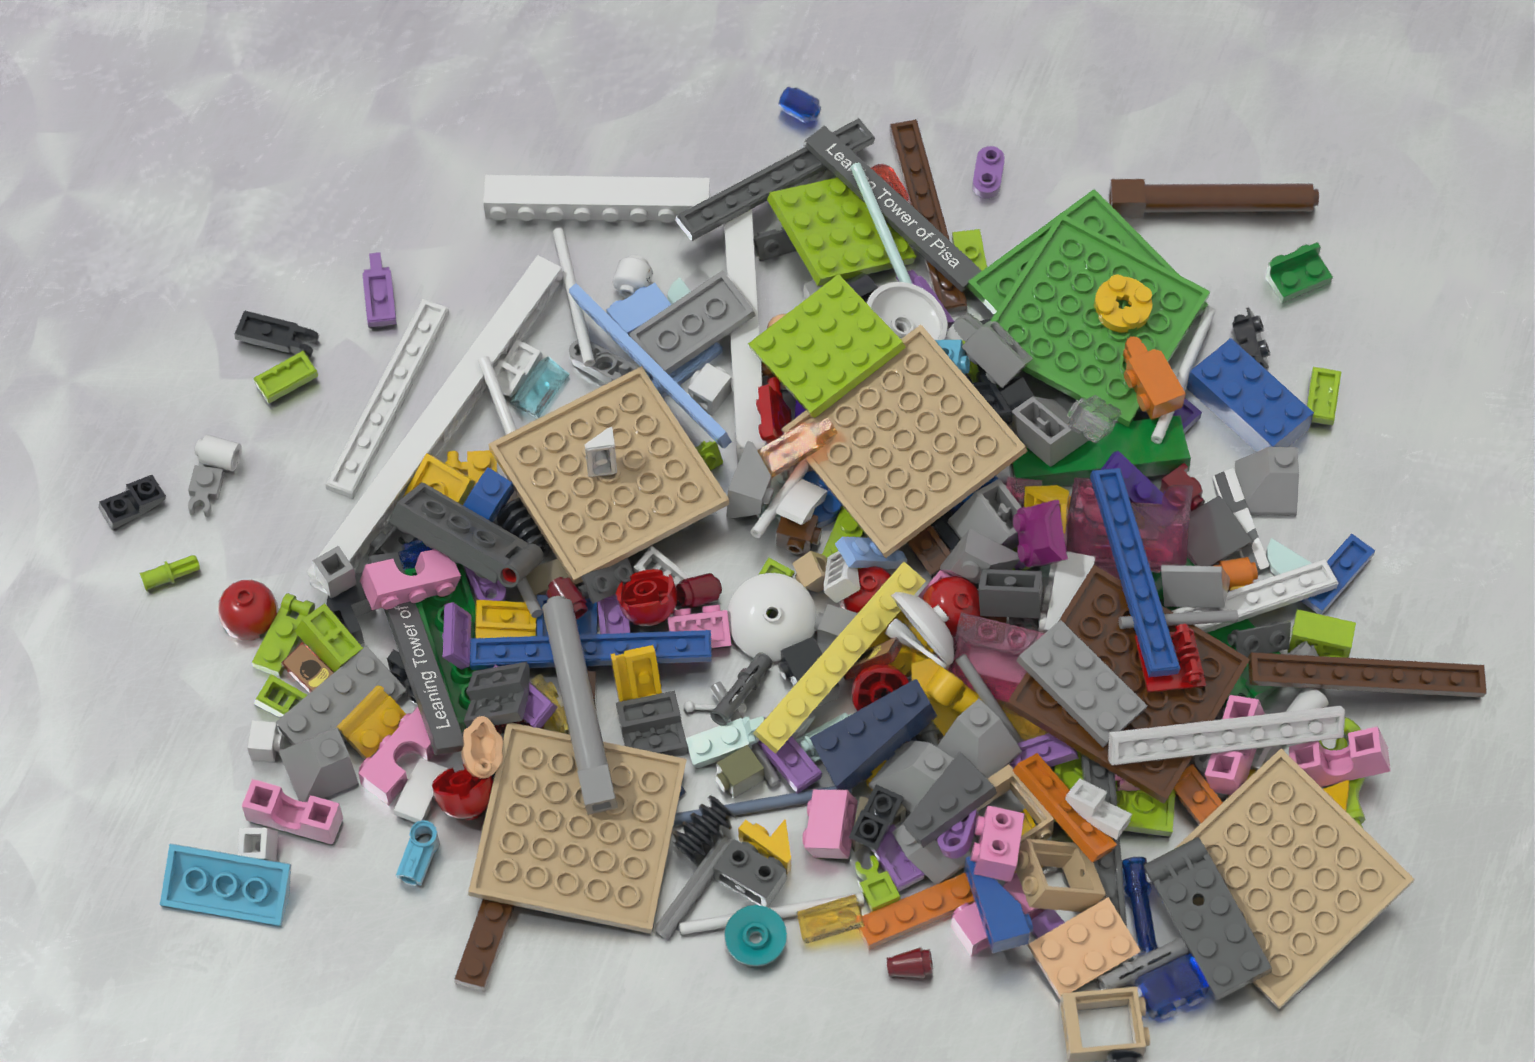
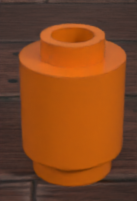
M1248 557L1220 561L1219 565H1213L1222 566L1230 577L1229 589L1235 586L1250 585L1253 583V580L1258 579L1255 562H1250Z

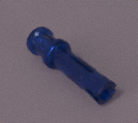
M1130 857L1122 860V870H1124L1126 879L1124 892L1131 899L1138 947L1142 953H1146L1147 947L1149 952L1158 948L1148 896L1151 893L1152 886L1147 881L1146 871L1143 867L1147 863V858Z

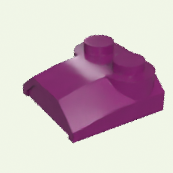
M1059 500L1019 508L1017 514L1013 517V526L1015 531L1018 532L1019 538L1018 557L1026 567L1047 566L1068 560Z

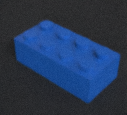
M1232 338L1222 344L1189 373L1186 389L1256 452L1267 447H1289L1310 428L1314 412Z

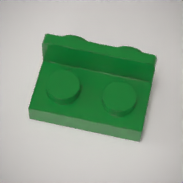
M1318 242L1312 245H1302L1295 252L1285 256L1278 255L1269 262L1265 277L1281 303L1332 282L1333 276L1319 256L1321 246Z

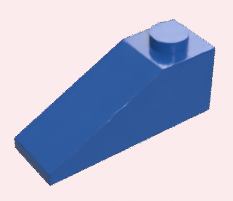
M487 467L471 490L463 506L493 523L497 518L498 512L506 505L514 493L513 483Z
M971 856L966 857L964 870L992 954L1028 944L1030 932H1033L1030 915L1023 913L1021 904L994 878L974 874L976 862L970 861Z

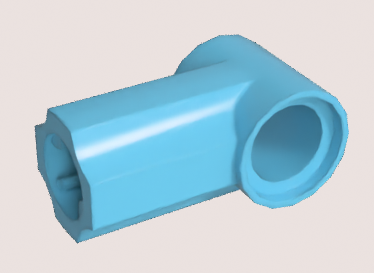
M425 820L418 821L411 827L410 839L396 873V878L414 886L422 885L432 856L439 848L440 843L436 827L433 823ZM421 834L432 835L431 840L426 843L417 841Z

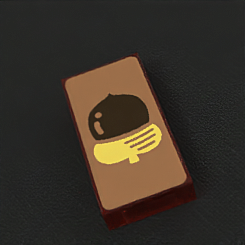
M895 637L867 649L846 672L843 678L845 681L851 680L862 669L872 664H889L894 662L902 647L901 642Z
M303 642L281 662V666L309 693L334 673Z

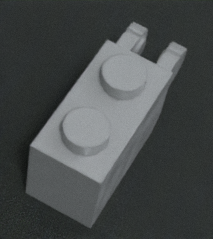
M967 313L957 318L954 322L955 331L965 341L962 348L966 351V356L974 364H979L986 371L987 378L992 383H995V385H1000L1002 388L1006 386L1033 359L997 321H988L983 325L977 318H974V315Z

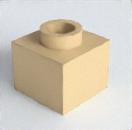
M809 551L792 563L797 572L795 575L796 580L806 589L818 593L824 590L827 564L825 555Z

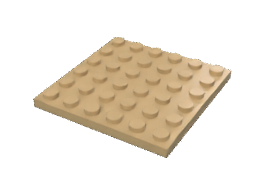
M919 325L901 339L906 347L904 350L816 418H813L807 411H804L782 428L784 435L885 558L1027 452L1026 446L922 325Z
M642 366L488 444L492 455L507 479L513 483L514 490L575 585L583 581L581 576L595 570L610 567L729 505L728 496ZM612 427L617 473L588 477L585 444L607 428Z
M507 723L502 746L503 758L495 773L468 896L651 934L687 759L603 742L618 808L588 815L570 735L516 723Z
M1282 749L1276 752L1175 847L1177 848L1196 837L1201 839L1272 967L1271 973L1252 983L1279 1010L1414 882V878ZM1196 897L1193 903L1200 906L1204 903V899Z

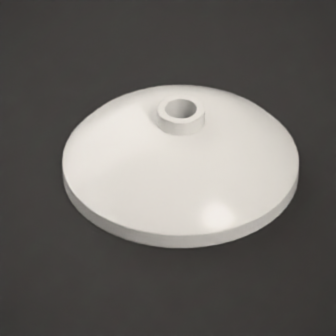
M891 282L878 287L868 298L866 303L900 339L919 325H922L934 340H945L948 327L945 312L940 303L923 288L906 282Z
M778 573L760 574L745 581L733 594L727 612L730 635L735 644L752 658H755L757 653H764L771 658L772 662L781 661V650L812 637L817 618L814 601L807 589L797 580ZM775 609L778 612V616L771 619L767 616V611Z
M895 592L892 594L891 597L919 634L947 666L951 665L954 661V645L951 633L945 624L949 618L938 605L932 608L920 597L908 593Z

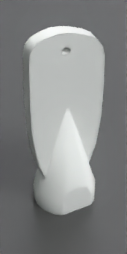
M897 618L891 622L885 632L887 636L891 639L895 638L894 641L922 652L941 667L949 669L950 666H947L941 659L928 651L903 622Z

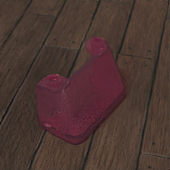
M1074 478L1068 511L1067 552L1094 556V565L1098 567L1117 568L1091 479ZM1172 485L1164 491L1162 504L1131 502L1151 571H1161V565L1185 566L1193 497V486Z

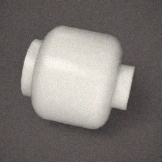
M630 255L619 261L612 283L622 297L628 298L639 288L649 286L653 270L645 258L638 255Z

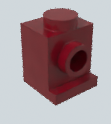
M1185 463L1162 478L1160 491L1180 509L1178 513L1182 517L1205 503V500L1202 498V487L1196 478L1190 477L1187 474L1188 466Z

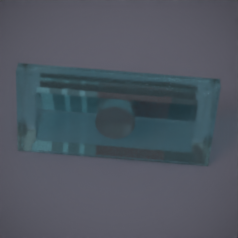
M547 356L539 361L510 403L520 410L539 418L570 374Z

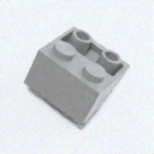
M1032 396L1012 410L1011 430L1028 449L1050 467L1094 437V433L1055 400Z
M998 479L976 491L948 519V524L960 540L970 528L1012 550L1019 545L1018 532L1015 531L1013 526V517L1017 514V510L1022 507L1001 479Z

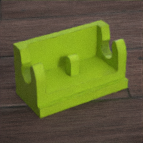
M325 603L303 618L295 630L296 634L314 655L333 673L363 649Z
M1297 609L1287 653H1290L1295 647L1307 641L1310 646L1314 645L1319 656L1349 658L1356 622Z

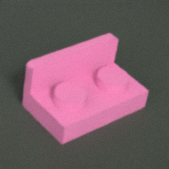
M720 605L702 607V613L691 614L690 608L674 610L673 616L667 619L669 632L711 630V648L731 646L727 610H720Z

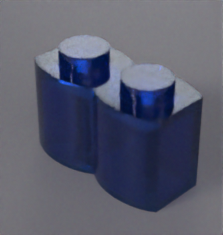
M1189 954L1137 978L1134 987H1137L1139 997H1144L1145 1007L1151 1019L1160 1017L1163 1020L1177 1013V1007L1188 1004L1191 1007L1202 1002L1206 998L1204 995L1207 994L1209 985L1192 954Z

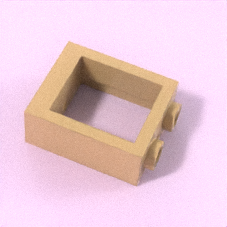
M1008 764L989 777L988 780L995 786L998 794L977 808V812L1008 790H1011L1038 823L1037 826L1021 836L1020 845L1026 838L1048 840L1053 832L1054 819L1012 771L1013 768Z
M1026 838L1020 845L1015 870L1030 908L1084 912L1099 903L1106 895L1094 863L1089 860L1076 843ZM1041 866L1063 868L1070 888L1048 886Z
M1137 987L1062 993L1060 1010L1068 1062L1106 1061L1108 1053L1112 1050H1130L1144 1056L1146 1046H1150V1032L1148 1027H1143L1142 1016L1146 1015L1144 997L1138 996ZM1128 1006L1133 1043L1082 1048L1077 1010Z

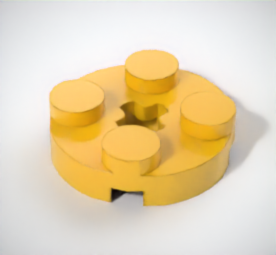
M1113 275L1099 287L1094 300V309H1096L1099 315V321L1110 330L1122 333L1136 327L1139 329L1145 325L1150 317L1153 305L1152 292L1136 279L1123 277L1122 275ZM1126 300L1131 307L1125 306L1124 309H1120L1117 301Z

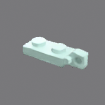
M764 716L754 719L749 717L739 718L728 722L725 726L720 725L686 738L693 766L701 768L720 761L746 745L752 749V745L757 743V737L753 732L765 720Z

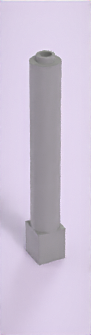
M554 596L547 600L542 609L587 814L590 815L615 809L618 806L571 600L565 599L564 596Z

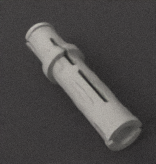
M1180 937L1176 938L1174 941L1152 950L1131 962L1126 960L1120 964V967L1097 977L1101 990L1121 988L1127 984L1134 985L1138 983L1139 978L1183 956H1187L1188 949ZM1166 954V956H1164V957H1162V958H1160V959H1158V960H1156V961H1154V962H1152V963H1150V964H1147L1148 962H1150V961H1152V960H1154V959H1156V958H1158V957H1160V956ZM1138 968V970H1136V971H1134V972H1132V973H1130V974H1127V975H1125L1124 977H1122V978L1119 979L1120 976H1122V975H1124V974H1126V973H1128V972H1130V971H1132V970Z

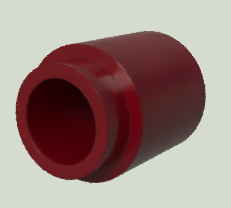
M712 573L683 579L681 583L676 585L678 602L682 607L687 606L689 608L717 602L722 593L721 582Z
M558 577L549 583L546 596L548 598L564 596L565 599L571 600L576 620L588 611L585 605L586 599L571 578Z

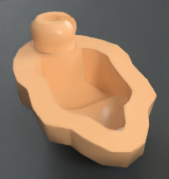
M478 716L471 726L464 730V747L461 755L467 771L472 776L480 779L490 777L499 768L503 758V740L489 718Z

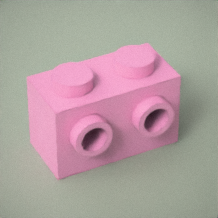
M813 789L812 800H809L807 804L808 826L803 832L802 839L804 848L814 858L849 859L852 841L849 839V836L854 827L858 801L848 790Z
M987 806L984 817L978 816L975 835H980L979 843L974 842L970 861L976 862L974 874L1011 882L1017 867L1024 813Z

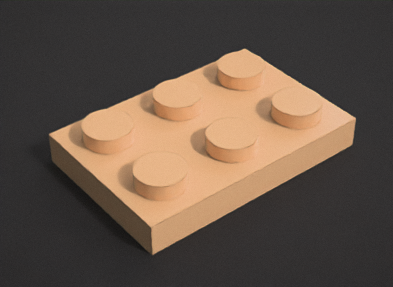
M1109 897L1027 945L1059 999H1061L1062 993H1072L1141 952Z

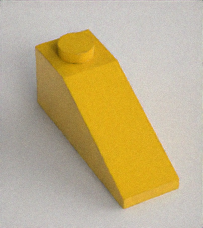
M1058 485L1025 487L1024 507L1059 500L1063 533L1065 534L1068 523V511L1071 510L1072 506L1069 491Z

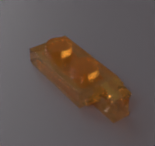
M829 418L824 419L818 424H815L814 421L809 424L804 422L757 451L766 465L771 478L819 451L826 445L825 441L838 432Z

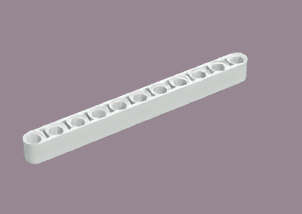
M751 209L724 224L727 276L756 315L730 333L737 463H739L747 441L754 443L763 462L766 461V441H763L759 434L758 426L761 424V415L756 407V399H759L758 387L762 386L761 360L748 345L749 342L759 335Z

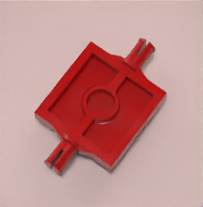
M773 377L768 380L769 384L758 387L759 399H756V407L761 415V424H759L758 430L761 439L766 441L776 454V467L778 469H786L789 467V461L796 460L795 447L782 431V428L792 421L791 409L783 400L780 381Z

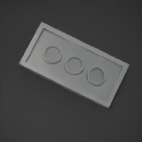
M722 270L629 333V336L669 375L756 315Z
M1061 620L1019 655L1016 660L1102 747L1109 743V732L1122 731L1145 711L1147 707Z
M366 646L278 719L276 724L281 733L294 745L337 727L377 685L382 686L384 691L394 701H397L406 693V688ZM340 732L341 737H342V739H343V742H344V744H346L348 741L344 738L343 734Z

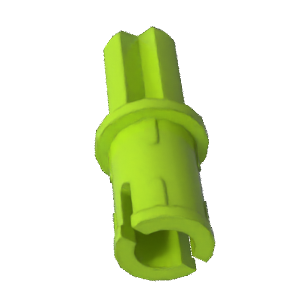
M191 555L169 564L167 561H164V565L141 572L140 576L146 591L168 582L173 584L175 583L174 579L198 571L200 565L197 557Z

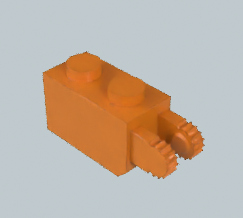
M1137 336L1127 338L1123 351L1127 364L1124 379L1128 387H1133L1141 410L1143 412L1146 411L1150 419L1153 420L1182 408L1186 393L1162 351L1156 349L1148 351L1142 340L1137 338Z

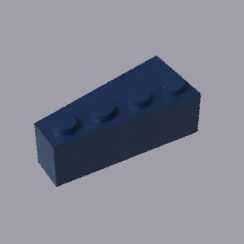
M916 678L810 737V740L837 790H848L852 793L851 790L861 781L865 782L873 774L872 771L884 760L888 761L896 754L894 751L904 742H909L937 717V714Z

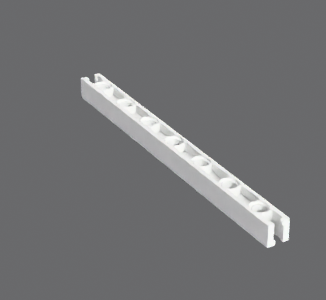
M537 255L319 556L339 546L355 572L373 547L370 543L389 525V520L396 503L402 499L425 454L428 453L436 458L487 389L488 386L485 384L486 381L478 359L488 356L493 369L499 360L503 361L515 340L521 341L562 285L563 278L560 277L562 267ZM312 564L307 571L308 576L312 578L310 585L327 594L317 579L314 565Z

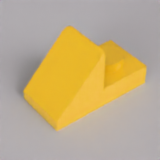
M745 820L738 828V840L741 843L745 841L752 844L758 850V853L766 858L773 857L779 860L784 865L788 875L791 871V853L786 820H783L771 836L760 824L755 823L753 825Z

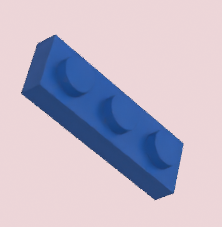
M1351 533L1327 561L1338 581L1337 588L1301 600V602L1317 614L1322 615L1374 556L1375 550Z

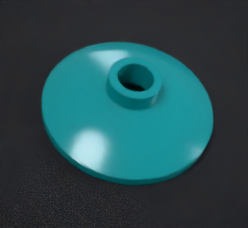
M750 905L739 909L730 917L725 928V943L728 951L737 961L749 966H762L771 963L782 953L787 941V930L782 918L774 910L761 905ZM753 935H759L762 940L759 943H752L750 938Z

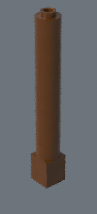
M1111 179L1108 194L1109 204L1123 218H1144V212H1312L1314 206L1319 204V190L1314 189L1313 183L1145 184V179Z

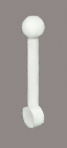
M687 701L684 704V710L689 713L694 710L712 711L717 705L695 704L693 701ZM744 703L738 708L741 716L747 711Z

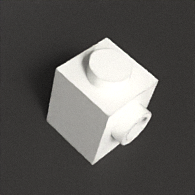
M706 363L701 371L697 370L692 376L690 386L688 387V394L708 414L713 416L731 392V376L723 368L714 367Z

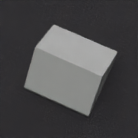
M1161 565L1164 606L1224 608L1230 577L1222 566Z

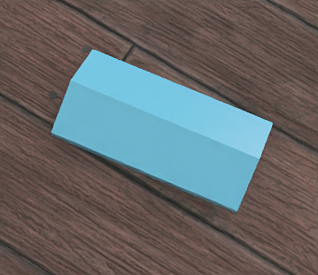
M169 844L160 905L281 926L290 894L291 864Z

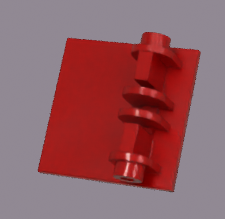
M1180 624L1176 626V632H1170L1180 666L1179 673L1174 675L1148 676L1137 635H1135L1147 692L1206 687L1194 632L1191 628H1188V624Z

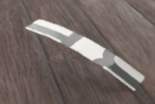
M1234 468L1213 475L1212 478L1218 495L1236 516L1252 541L1251 544L1239 550L1241 558L1248 557L1250 562H1255L1257 571L1269 567Z

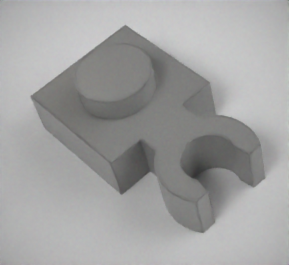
M194 466L188 488L189 496H193L188 502L190 515H194L196 507L204 506L203 512L205 517L210 516L212 508L209 500L219 499L225 475L223 469Z

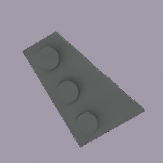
M959 752L903 824L911 836L924 848L998 793L995 786Z

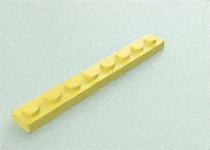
M903 562L753 734L776 753L901 611L891 595L895 592L915 595L926 580L907 563Z

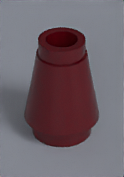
M920 947L894 955L893 957H887L888 975L926 978V975L933 974L930 949L923 950Z

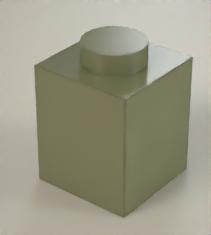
M746 745L717 762V775L715 779L724 792L728 790L731 796L735 798L764 781V767L750 747Z

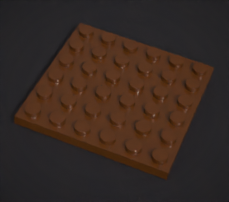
M1093 565L1059 621L1061 620L1147 705L1145 711L1122 731L1214 720L1250 659L1195 625H1188V628H1191L1194 632L1206 687L1147 692L1135 641V629L1119 628V617L1131 616L1121 581L1098 566ZM1162 606L1164 614H1173V612ZM1168 626L1169 632L1177 631L1176 626ZM1028 672L1025 673L1005 706L1163 804L1168 799L1193 757L1186 756L1111 765L1108 761L1109 743L1102 747Z

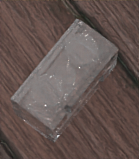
M1096 395L1088 399L1081 398L1079 402H1074L1067 414V417L1070 418L1068 428L1079 434L1083 432L1084 437L1096 443L1111 434L1122 413L1119 408L1112 404L1106 405V401Z

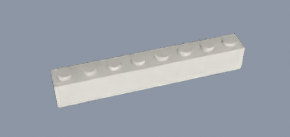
M485 175L484 212L485 218H492L494 220L521 219L529 221L532 219H548L559 221L561 219L578 221L605 220L608 222L632 220L634 222L662 221L669 223L676 221V215L710 198V178Z

